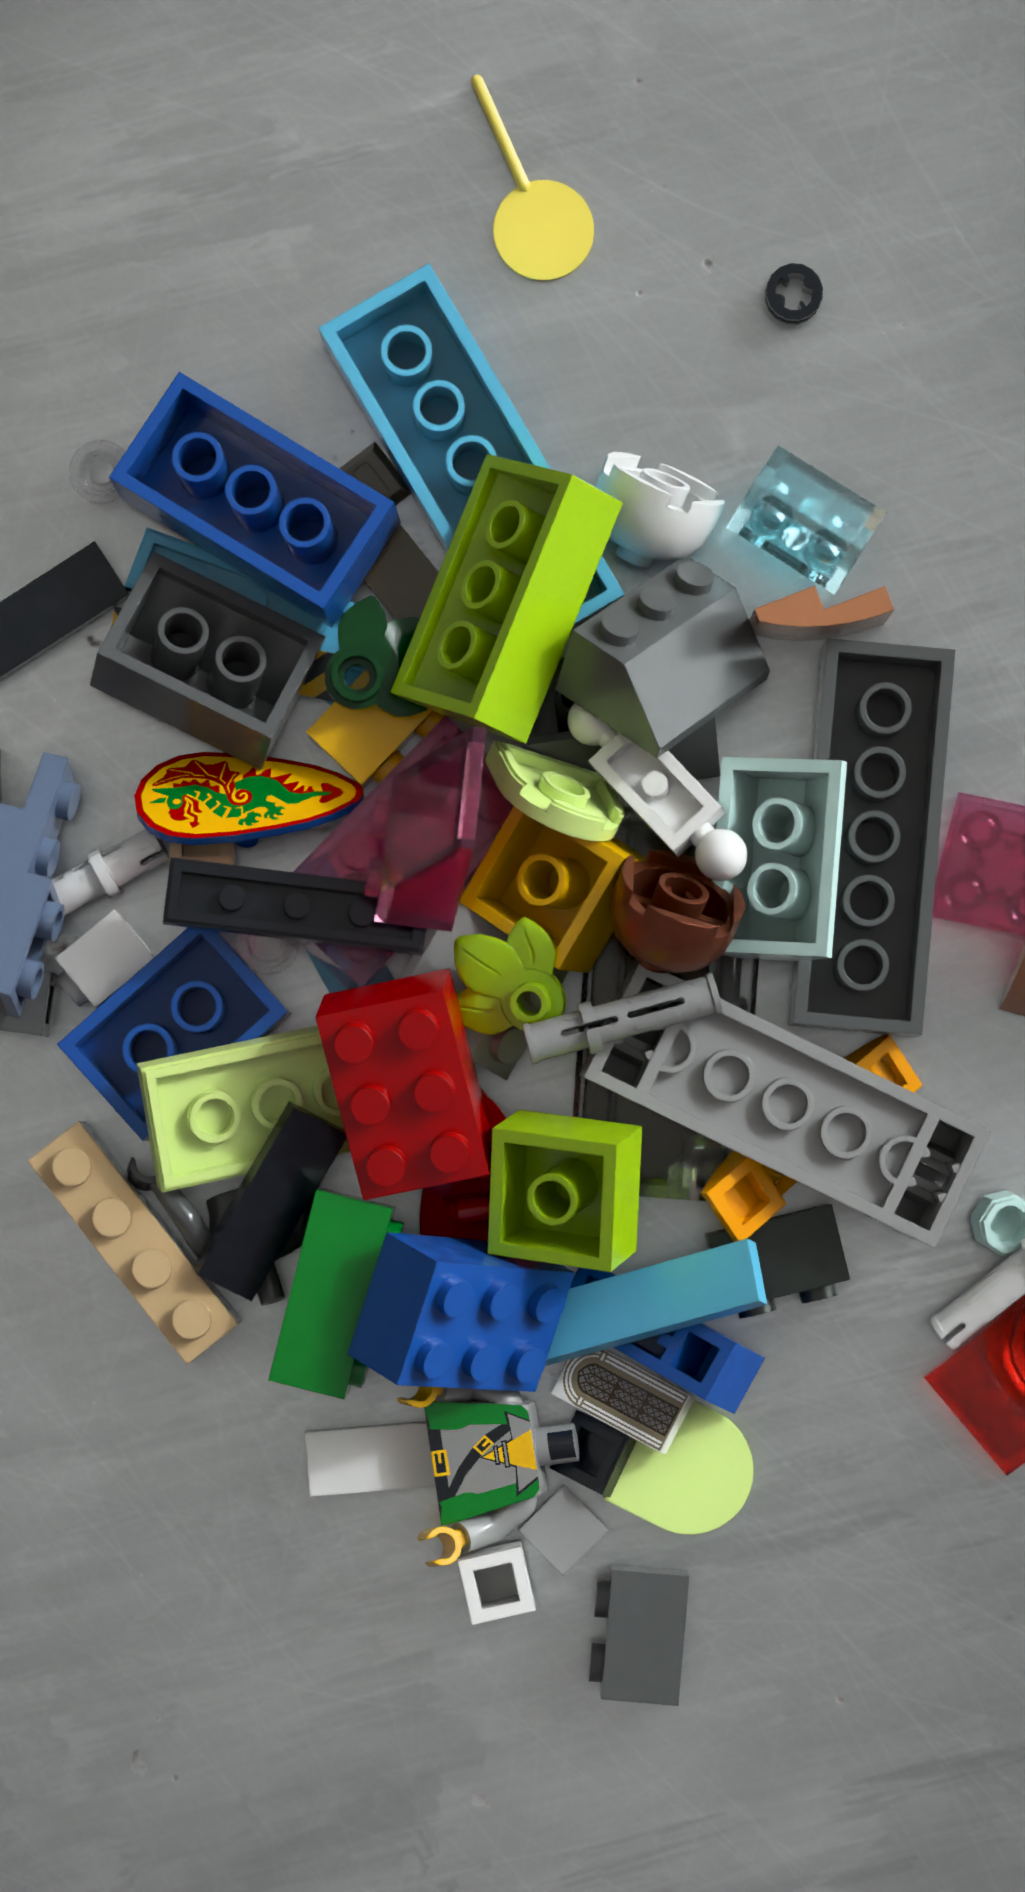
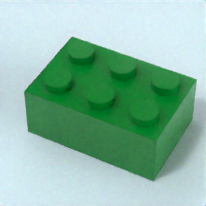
M324 1188L316 1189L268 1381L340 1399L346 1398L351 1386L362 1388L368 1367L349 1356L348 1351L386 1232H403L404 1222L393 1220L396 1206L372 1200L363 1201V1198Z

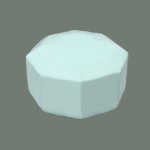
M1007 1190L984 1195L970 1216L974 1240L1002 1257L1014 1254L1022 1247L1021 1239L1025 1237V1201Z

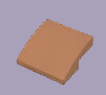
M814 585L755 608L750 617V623L755 635L759 637L789 641L823 640L856 634L884 625L893 613L894 607L886 587L883 586L824 609Z

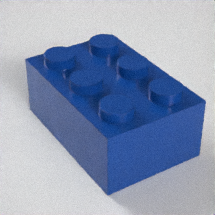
M187 928L57 1045L142 1141H149L136 1063L265 1037L292 1013L218 931Z
M386 1232L348 1355L394 1384L401 1386L536 1392L575 1272L559 1264L488 1254V1240Z

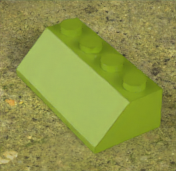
M486 454L390 693L480 730L526 744L623 503L573 474Z

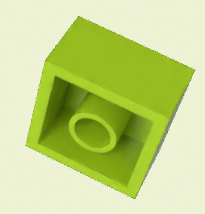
M518 1110L493 1127L488 1254L612 1272L637 1251L642 1126Z

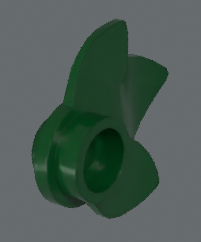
M368 596L351 606L345 612L338 625L339 650L330 658L325 670V685L332 699L339 705L352 710H362L375 705L395 717H410L429 710L390 693L420 618L407 617L387 622L385 612L374 596ZM361 667L368 672L370 680L364 688L352 689L345 683L344 676L350 668Z

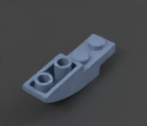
M43 752L24 808L0 803V998L7 1015L19 1019L26 999L34 1000L40 991L44 976V963L40 962L46 942L47 940L54 942L62 928L65 907L63 904H60L50 877L55 872L60 856L61 845L60 841L56 839L63 819L71 821L74 817L81 791L80 784L75 782L68 758Z

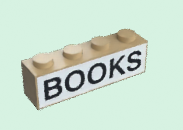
M86 1121L76 1122L28 1160L31 1167L186 1364L192 1362L242 1322L239 1315L214 1283L196 1274L192 1268L196 1262L141 1190L136 1189L130 1183L126 1171Z

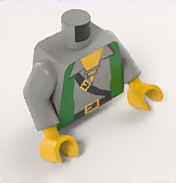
M419 1386L416 1395L412 1398H397L400 1404L418 1408L424 1407L441 1525L452 1524L451 1528L445 1526L425 1529L419 1533L417 1541L427 1540L436 1536L443 1545L442 1554L438 1559L425 1562L429 1567L450 1565L457 1560L460 1553H468L504 1539L534 1513L537 1496L542 1495L548 1490L545 1466L579 1461V1444L574 1423L539 1428L535 1401L522 1400L519 1391Z

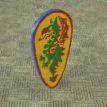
M199 752L179 755L156 765L141 779L134 798L137 818L150 834L169 843L194 846L235 842L240 847L249 848L255 846L259 838L306 830L339 819L358 809L363 804L364 792L363 787L358 782L338 772L313 764L268 757L263 768L260 770L228 753Z

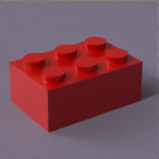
M450 968L325 994L315 1018L363 1201L490 1175L492 1132Z

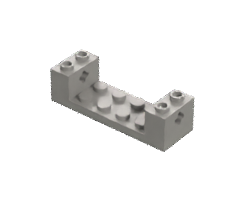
M634 960L615 1000L640 994L647 990L680 983L684 980L670 973L662 974L649 971L642 967L637 960ZM721 998L723 1012L720 1014L713 1013L660 1030L603 1044L604 1051L594 1054L589 1052L579 1072V1076L933 1248H936L992 1132ZM677 1001L627 1016L634 1018L683 1003L682 1001ZM615 1019L604 1021L602 1026L616 1023L617 1021Z

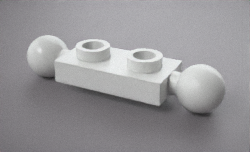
M573 703L567 720L571 734L582 744L601 746V749L588 760L589 763L666 846L679 857L693 844L696 847L695 860L699 870L712 880L727 881L739 875L746 865L748 855L743 839L731 830L714 829L712 827L726 813L722 806L669 751L655 758L582 707Z

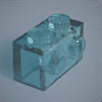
M778 445L752 483L726 528L835 595L887 512Z

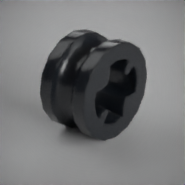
M790 263L779 267L771 275L765 289V304L768 312L777 321L786 325H799L810 320L816 314L823 297V286L819 276L813 269L803 264ZM790 279L803 281L802 292L811 295V302L806 306L803 301H800L798 310L785 308V297L776 293V288L780 283L787 288Z

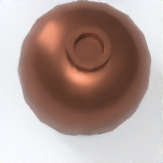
M649 850L645 861L634 862L635 854L627 857L613 889L609 908L615 936L626 950L636 958L637 962L649 971L663 974L668 972L697 971L721 957L732 942L746 909L742 892L736 885H733L729 894L725 888H720L712 882V879L706 877L699 870L695 858L686 854H681L677 857L671 851Z

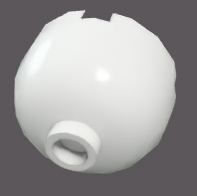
M623 452L609 453L599 473L596 488L623 503L609 538L619 544L615 552L618 557L633 565L650 568L654 559L673 562L680 558H686L694 554L707 542L717 525L725 505L724 500H716L718 495L716 490L697 478L663 463H659L657 470L652 468L639 469L637 466L641 456Z

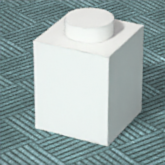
M114 909L55 957V960L64 969L56 979L79 1007L89 1000L95 1008H98L150 962L155 955L122 914Z
M521 1540L459 1555L458 1566L472 1625L536 1611L535 1599Z

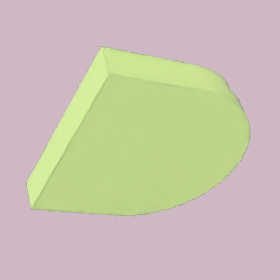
M499 740L498 742L493 741L485 762L498 789L513 806L537 822L572 837L589 841H608L614 838L625 816V810L615 790L599 773Z
M694 1400L667 1453H660L637 1440L611 1497L604 1496L603 1499L670 1532L678 1534L709 1532L730 1521L746 1502L754 1475L751 1450L745 1437L731 1420L716 1410Z

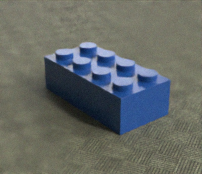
M178 372L109 476L121 499L331 628L401 524L397 509L392 500L181 372Z

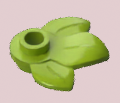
M522 917L509 933L507 942L484 934L460 935L455 939V967L461 981L467 986V988L457 994L465 1027L478 1033L493 1035L505 1031L512 1026L523 1031L522 1024H532L563 1015L566 1007V995L561 982L553 975L556 949L548 933L531 919ZM531 991L539 996L541 1000L540 1011L532 1012L523 1005V992Z

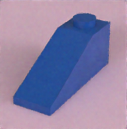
M579 1267L570 1288L616 1275L612 1272ZM704 1323L613 1347L703 1400L733 1414L738 1409L765 1357Z

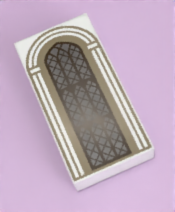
M608 1350L568 1360L551 1392L556 1397L663 1454L667 1453L695 1399L689 1393Z

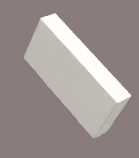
M426 1421L305 1432L310 1497L436 1486Z

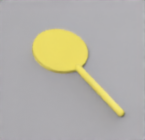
M474 75L471 78V84L517 185V188L512 190L501 202L494 218L493 236L497 252L512 271L527 279L552 281L563 278L575 271L590 252L594 238V223L590 209L575 190L563 183L551 180L528 181L483 78L480 75Z

